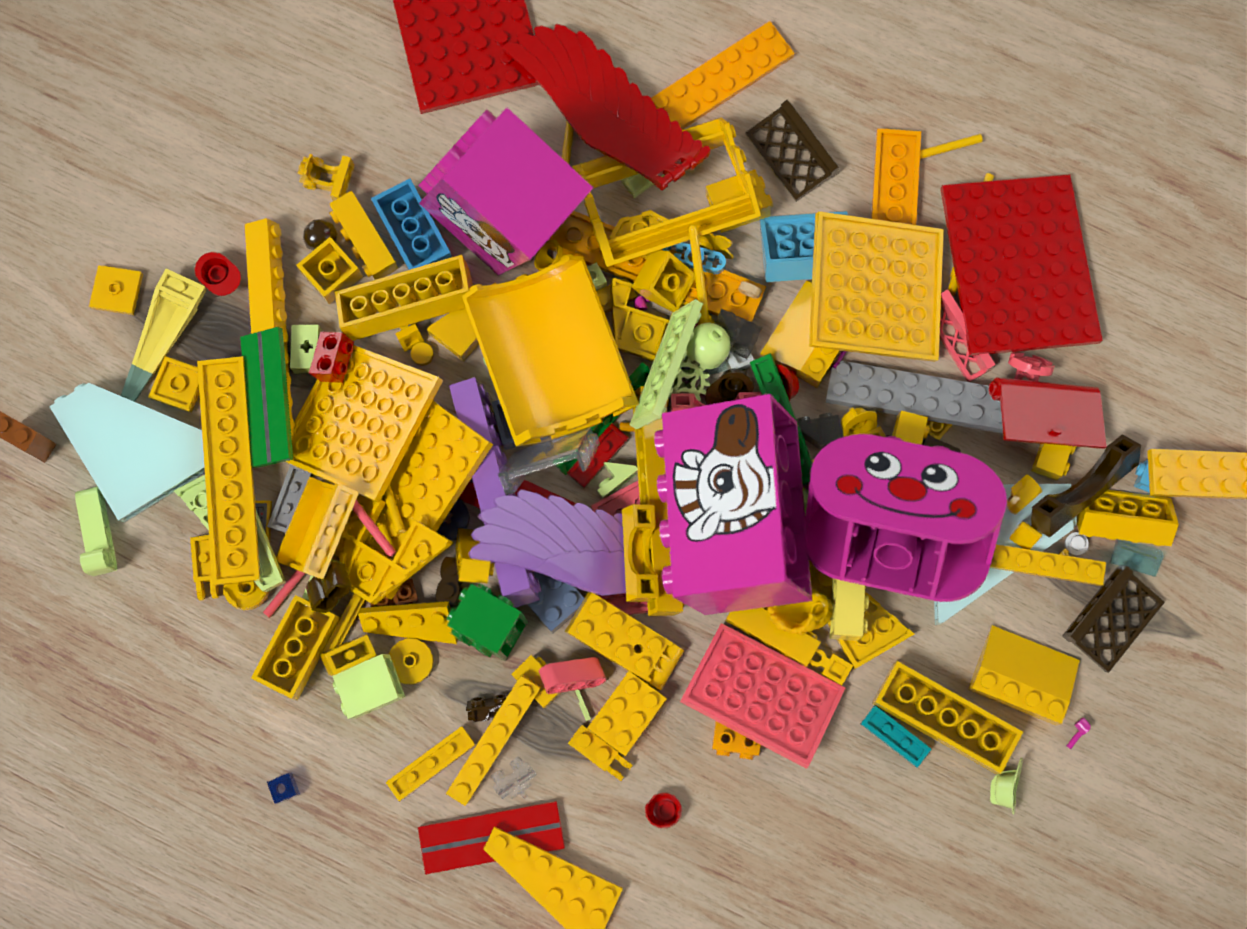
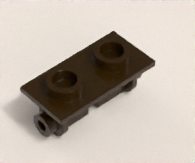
M499 694L494 696V698L488 699L475 697L471 701H467L466 711H468V720H473V722L490 720L489 712H493L495 716L508 695Z

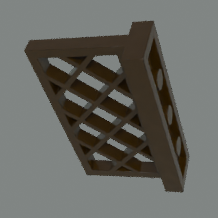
M787 99L780 104V108L745 133L797 202L827 179L839 174V167ZM781 115L785 120L784 129L772 127L773 119ZM758 130L768 131L766 142L756 140L753 134ZM771 131L783 133L781 143L769 142ZM786 133L795 134L798 137L796 145L784 144ZM768 146L780 147L779 158H771L767 155ZM783 148L795 149L794 160L782 159ZM799 150L810 153L809 162L797 161ZM781 163L793 164L791 175L781 174L779 171ZM796 165L808 166L807 177L794 176ZM811 167L821 168L825 173L819 179L809 178ZM793 180L806 181L805 189L796 194L792 189Z
M1118 566L1062 635L1064 639L1072 642L1106 673L1111 671L1165 603L1133 574L1134 571L1128 566ZM1130 580L1136 585L1137 595H1126L1125 586ZM1149 596L1156 602L1150 610H1143L1142 597ZM1137 597L1138 611L1128 612L1127 598ZM1114 599L1122 600L1123 612L1112 613L1111 603ZM1128 614H1139V624L1136 628H1129ZM1123 615L1124 629H1114L1113 616ZM1107 616L1109 630L1098 631V619ZM1125 631V642L1123 645L1115 646L1114 632ZM1098 633H1109L1110 646H1099ZM1086 634H1093V648H1087L1081 643ZM1111 649V660L1107 665L1101 660L1100 650Z

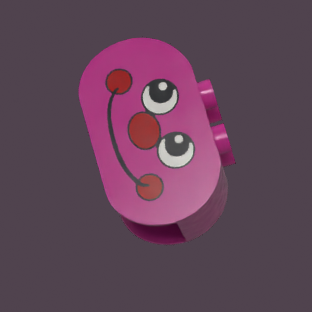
M857 434L842 437L825 446L818 453L812 465L805 515L808 559L820 572L834 579L938 602H953L964 599L976 592L987 578L1006 509L1007 497L1005 488L1000 478L985 463L970 455L953 452L943 446L929 447L909 443L894 436L880 437L870 434Z

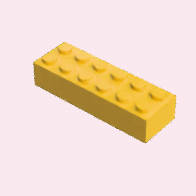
M463 255L335 291L341 331L354 341L465 309L462 296L470 291L469 288L473 284L470 269Z
M898 661L893 663L871 703L994 774H1002L1023 734V731Z

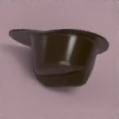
M734 368L726 370L706 390V404L711 405L733 401L739 392H753V381L747 376L745 369Z

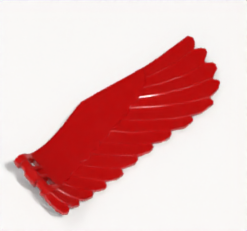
M556 24L554 29L541 25L534 28V36L520 33L517 36L519 44L508 43L504 45L503 51L535 78L586 145L636 171L663 191L670 182H676L686 175L685 172L688 169H695L697 165L710 155L711 149L709 146L702 147L700 139L694 140L688 131H682L678 121L671 122L668 112L663 107L657 109L651 97L648 95L643 96L638 85L632 82L630 84L625 71L620 67L615 68L611 56L604 49L597 50L594 42L583 31L574 33L568 27Z

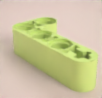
M98 487L77 491L75 493V500L85 547V553L80 554L81 567L84 573L93 577L117 571V561L104 496Z

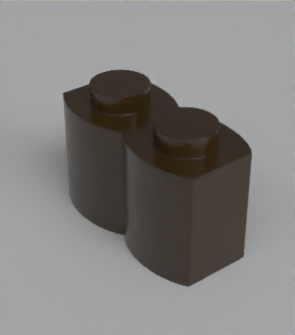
M446 556L440 567L441 580L436 588L437 602L449 601L450 607H457L461 601L459 596L462 593L461 584L463 581H459L456 558Z
M335 561L330 562L323 580L313 577L306 585L312 611L322 613L332 610L337 605L338 600L344 597L351 589L346 565Z

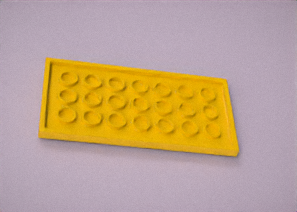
M434 400L390 482L405 532L396 534L387 503L375 523L396 551L399 550L414 520L421 522L434 531L438 530L493 446L490 441ZM343 533L334 552L339 558L341 553H344L345 538H343ZM370 533L365 543L389 558ZM401 585L385 597L393 599Z

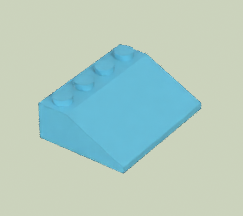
M844 211V212H829V213H835V214H841V215H848L847 211ZM815 214L771 216L761 219L760 231L766 282L812 279Z

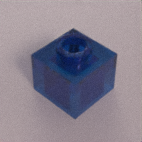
M293 773L284 774L267 782L274 804L283 803L300 795ZM280 784L285 786L283 793H280L278 790Z

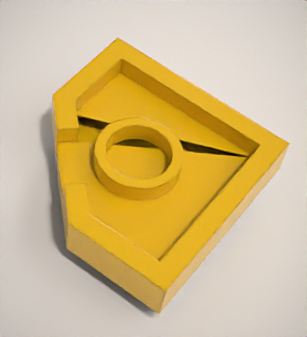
M651 210L641 212L640 215L620 218L609 240L669 219ZM650 253L642 255L641 257L647 259Z

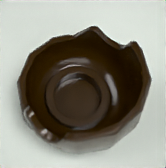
M324 219L313 220L304 229L303 241L309 250H315L329 237L335 243L337 240L336 228L332 223Z

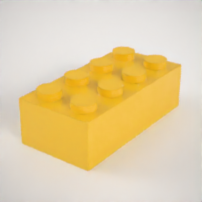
M295 595L251 679L290 699L298 701L340 617L331 612L312 611L309 601Z

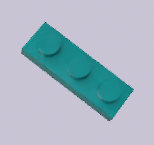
M875 705L860 723V725L916 768L919 767L931 751L929 746Z

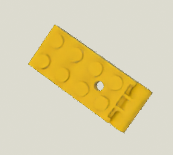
M591 592L587 593L564 631L660 691L684 653L682 648ZM638 644L640 646V650L636 653L634 651V646Z

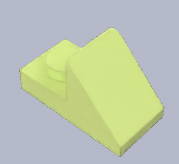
M604 462V467L613 478L610 479L608 477L599 484L598 495L601 499H604L615 493L638 474V468L635 465Z

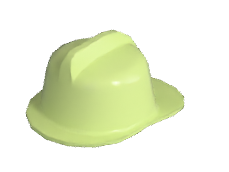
M1022 757L1017 770L1004 771L1002 774L995 775L990 788L991 803L1011 808L1013 815H1015L1016 791L1022 769Z

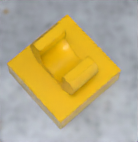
M416 324L399 327L401 331L395 333L404 352L412 349L415 344L424 342Z

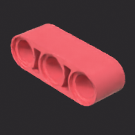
M597 657L551 663L539 669V674L547 694L593 688L606 681L605 674Z

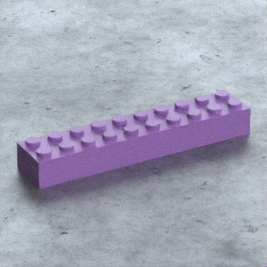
M474 377L449 385L457 418L493 444L472 476L482 512L485 509L495 507L493 503L495 498L503 495H516L511 490V486H513L512 477L505 468L508 462L505 453H502L500 448L503 444L499 432H496L495 425H497L495 414L491 412L489 407L492 405L490 395L486 392L484 385L479 384ZM494 562L502 596L512 601L514 608L540 600L538 592H541V587L538 579H535L532 570Z

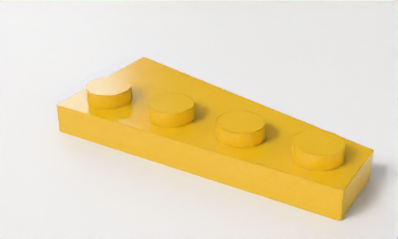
M449 601L360 608L358 612L363 632L457 644L458 639L450 634L452 629L447 626L449 623L447 617L451 611Z

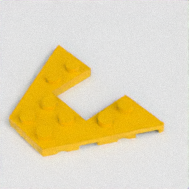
M358 494L356 500L373 522L376 523L386 501L381 499L380 503H377ZM352 510L343 530L345 544L344 553L340 555V563L346 565L351 584L350 590L369 603L377 604L452 545L453 542L421 522L414 520L392 560L365 543L370 532Z

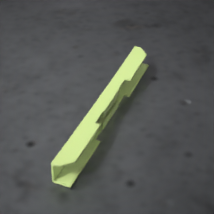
M575 690L585 720H590L591 717L579 690Z

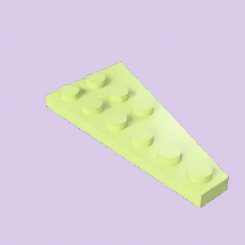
M205 475L174 490V492L181 497L186 506L197 515L201 523L209 530ZM256 511L261 581L254 582L263 592H268L285 583L286 580Z

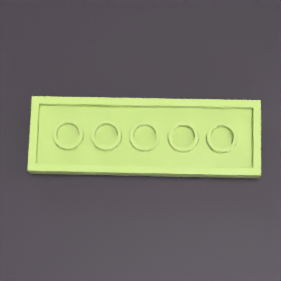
M696 299L671 315L638 401L639 405L636 406L630 422V426L635 429L660 419L662 413L666 411L664 406L673 392L672 385L680 373L679 366L681 361L687 355L686 348L688 342L694 336V326L701 317L700 310L703 303Z

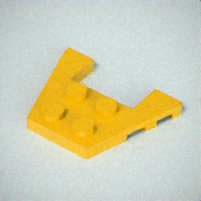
M613 278L611 282L613 337L618 350L654 362L669 320L628 307L627 302L633 284ZM683 301L680 308L687 305L688 302Z

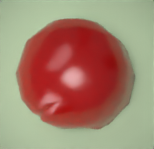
M667 792L658 793L646 803L645 816L651 825L659 829H668L676 825L680 820L682 806L676 796Z

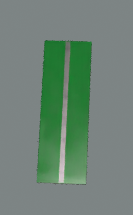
M275 327L241 336V352L244 357L251 467L259 468L293 460L283 328Z

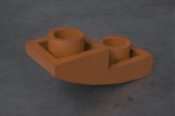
M408 579L403 582L393 599L384 597L377 604L369 603L370 607L407 605L417 602L418 597L413 580Z

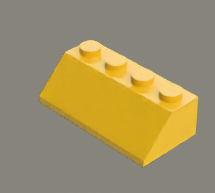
M1107 490L1077 515V527L1080 535L1103 537L1110 540H1125L1133 543H1148L1156 546L1172 547L1179 526L1172 498Z

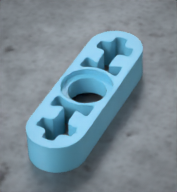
M681 242L663 248L664 251H668L675 247L678 253H674V256L687 267L694 269L693 262L688 259V255L691 253L690 244ZM700 247L702 264L704 262V255H707L708 260L706 265H702L703 271L711 274L723 272L726 265L724 255L720 252ZM683 249L686 250L684 254V260L681 259V254H679H683ZM715 259H719V263L722 265H717V267L714 268L712 267L711 262H714Z

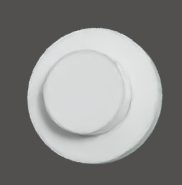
M1079 532L1071 533L1065 540V548L1072 555L1085 553L1089 546L1086 536L1080 535Z

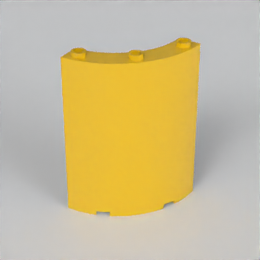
M565 255L560 258L559 262L531 275H520L513 281L486 286L477 284L470 287V291L462 296L516 447L540 443V438L551 436L553 440L602 423L603 417L612 413L616 417L639 405L583 256Z

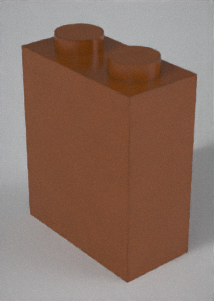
M0 411V438L45 463L57 444Z

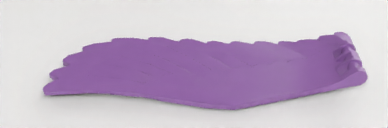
M520 490L517 496L503 495L493 500L495 507L485 509L479 514V519L484 521L486 526L475 529L471 534L474 540L480 541L478 545L470 550L469 555L471 559L519 566L602 596L626 593L621 513L611 516L604 510H595L594 512L582 503H576L572 506L561 497L550 495L546 499L537 493Z

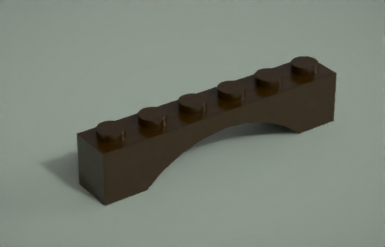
M1123 434L1107 446L1096 464L1078 483L1061 493L1047 494L1032 506L1031 527L1049 538L1139 465L1141 444Z

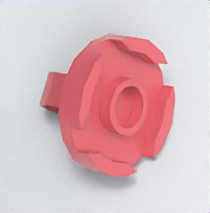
M1011 352L1008 363L1017 369L1014 379L1022 380L1023 377H1027L1029 381H1038L1040 376L1052 375L1055 366L1052 365L1051 361L1037 355L1023 357L1024 352Z

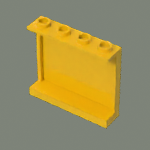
M309 476L276 555L278 563L323 580L359 492L339 483L333 485Z

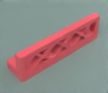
M949 290L942 292L941 309L943 310V316L940 318L939 338L966 381L971 382L991 371L996 364L989 353L969 357L963 312ZM944 324L954 327V337L944 334L942 331ZM956 342L966 346V356L956 353L954 350ZM967 361L976 363L980 371L970 375L966 369Z

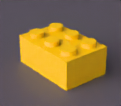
M628 671L590 723L588 729L626 757L667 698Z

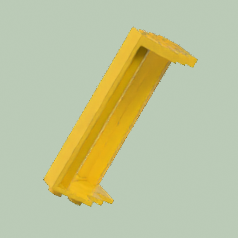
M720 117L684 130L688 131L694 140L700 139L702 147L709 146L712 150L725 145L744 192L743 196L607 240L591 191L583 199L585 201L584 205L593 225V231L602 251L606 267L690 240L688 230L690 225H696L698 236H702L761 216L759 209L763 208L760 197L755 196L753 189L757 187L753 174L750 175V172L744 168L743 163L746 162V157L743 149L740 150L739 146H736L733 138H736L734 126L730 125L729 121L727 122ZM607 155L572 166L593 189L639 174Z

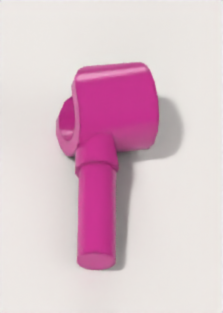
M639 296L634 302L635 309L645 311L648 309L646 303L650 301L643 296Z
M1081 718L1074 724L1078 732L1075 733L1066 745L1069 749H1072L1082 735L1090 731L1091 725L1085 718Z

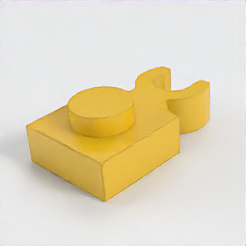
M817 649L815 653L821 656V661L815 662L811 659L810 665L813 667H823L821 675L842 686L853 665L835 654H832L830 659H828L823 650Z

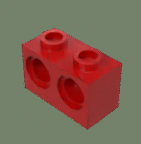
M320 332L309 374L320 382L343 383L350 356L353 352L354 341L343 332Z

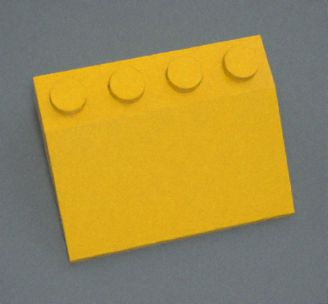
M805 281L760 355L765 356L771 353L775 364L783 365L788 370L795 371L797 377L818 388L840 353V350L809 347L812 283Z
M991 625L968 690L1050 724L1061 725L1070 703L1080 660Z

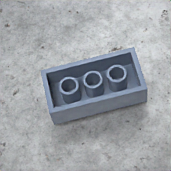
M532 571L535 579L537 578L539 581L541 592H538L540 600L529 603L528 606L553 634L575 615L584 598L574 586Z

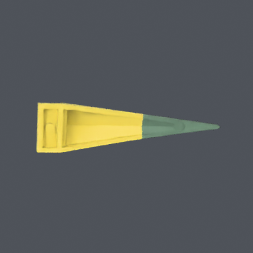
M165 269L155 287L139 344L121 393L122 397L134 402L162 363L164 357L169 353L197 312V307L207 290L205 286L169 269Z

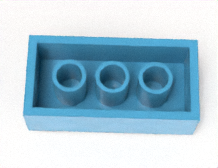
M410 178L371 198L408 270L452 258L451 252L429 212L419 204L422 199Z

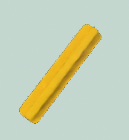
M353 593L323 650L324 652L342 645L365 599Z

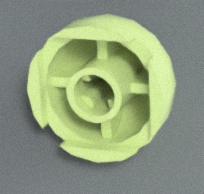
M715 323L699 324L693 329L694 336L688 342L686 348L687 356L692 362L695 360L699 363L701 368H717L728 357L731 348L730 337L721 326Z

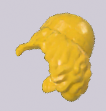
M811 588L812 601L771 606L767 608V611L777 630L792 634L796 633L801 636L809 631L822 628L829 622L833 613L830 599L816 589Z

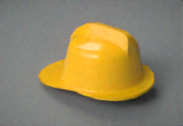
M850 408L841 420L843 436L865 434L877 428L876 412L867 411L863 408Z

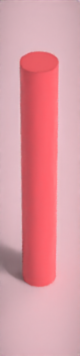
M356 500L352 510L389 558H391L397 551Z
M296 570L263 613L270 618L306 573Z

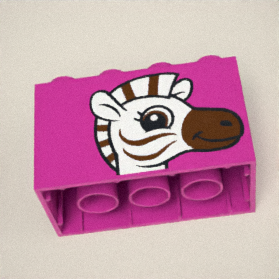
M508 107L497 118L486 109L418 185L427 194L419 204L498 276L530 260L593 189L586 180Z
M771 394L662 413L663 430L655 432L654 441L657 454L660 458H665V474L658 476L657 489L663 503L667 502L668 519L660 522L661 541L665 548H670L671 565L664 566L662 571L663 585L667 594H673V598L704 615L812 601L797 421Z

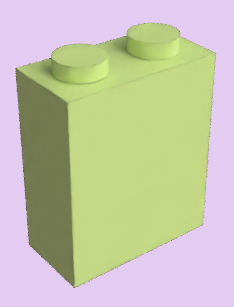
M381 654L333 676L334 690L340 695L342 701L341 710L348 719L361 717L406 698L390 654Z

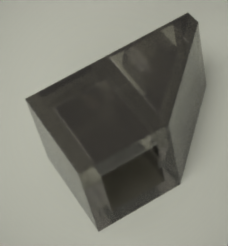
M721 309L715 324L721 326L729 335L730 352L748 359L762 327L738 317L732 312Z
M824 413L815 419H810V417L797 419L804 439L818 449H823L829 443L843 437L839 415Z

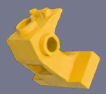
M309 154L308 158L303 157L297 174L301 175L299 182L303 183V187L310 190L318 188L330 191L333 201L346 194L355 166L351 157L342 155L339 166L323 164V159ZM321 172L331 174V182L320 181Z

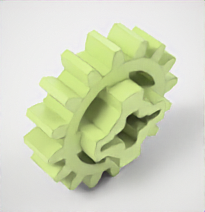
M687 356L686 361L682 360L679 366L680 373L673 382L672 394H680L681 391L694 393L697 400L700 401V393L706 394L704 386H710L709 381L705 380L710 377L709 373L703 372L705 369L699 367V363L695 360L691 362ZM681 367H691V369L686 370L682 369ZM699 376H700V383H699V386L696 388V387H695V383H696V380H698V379H699ZM685 377L689 380V383L686 384L681 379Z

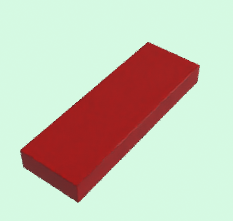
M612 423L567 474L581 487L585 488L603 469L604 462H609L629 440V437Z

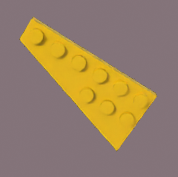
M809 560L811 588L816 589L832 601L833 578L820 572ZM866 591L865 595L869 596L868 610L864 612V619L868 620L867 633H864V636L858 641L837 640L848 660L853 665L854 670L915 635Z
M497 827L493 828L484 847V850L565 929H605L623 887Z

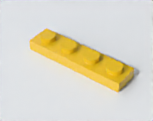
M461 726L385 783L400 802L476 746V744L464 727Z

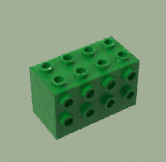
M480 583L478 586L471 584L469 588L465 587L459 596V600H461L457 609L453 608L447 617V621H449L447 626L452 629L450 634L464 644L473 646L485 656L491 658L493 654L506 662L528 624V620L521 611L513 607L514 604L502 595H499L497 598L491 589Z

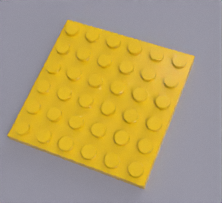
M821 211L815 213L809 347L931 362L938 361L944 229Z
M353 345V352L350 356L343 383L320 382L318 379L316 380L294 422L292 437L293 460L285 461V463L331 483H339L358 491L359 495L380 503L443 380L435 375Z

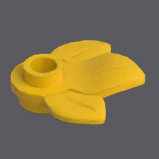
M712 233L699 236L700 247L720 252L727 259L734 258L727 249L732 245V241L727 237L721 235L714 236Z

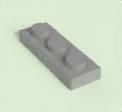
M290 464L267 527L286 533L309 476L312 477L313 474Z

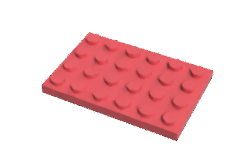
M721 623L680 702L807 769L843 695L845 687Z

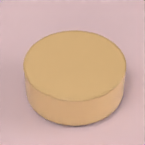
M744 281L741 282L738 288L742 294L755 299L759 298L762 291L757 286Z

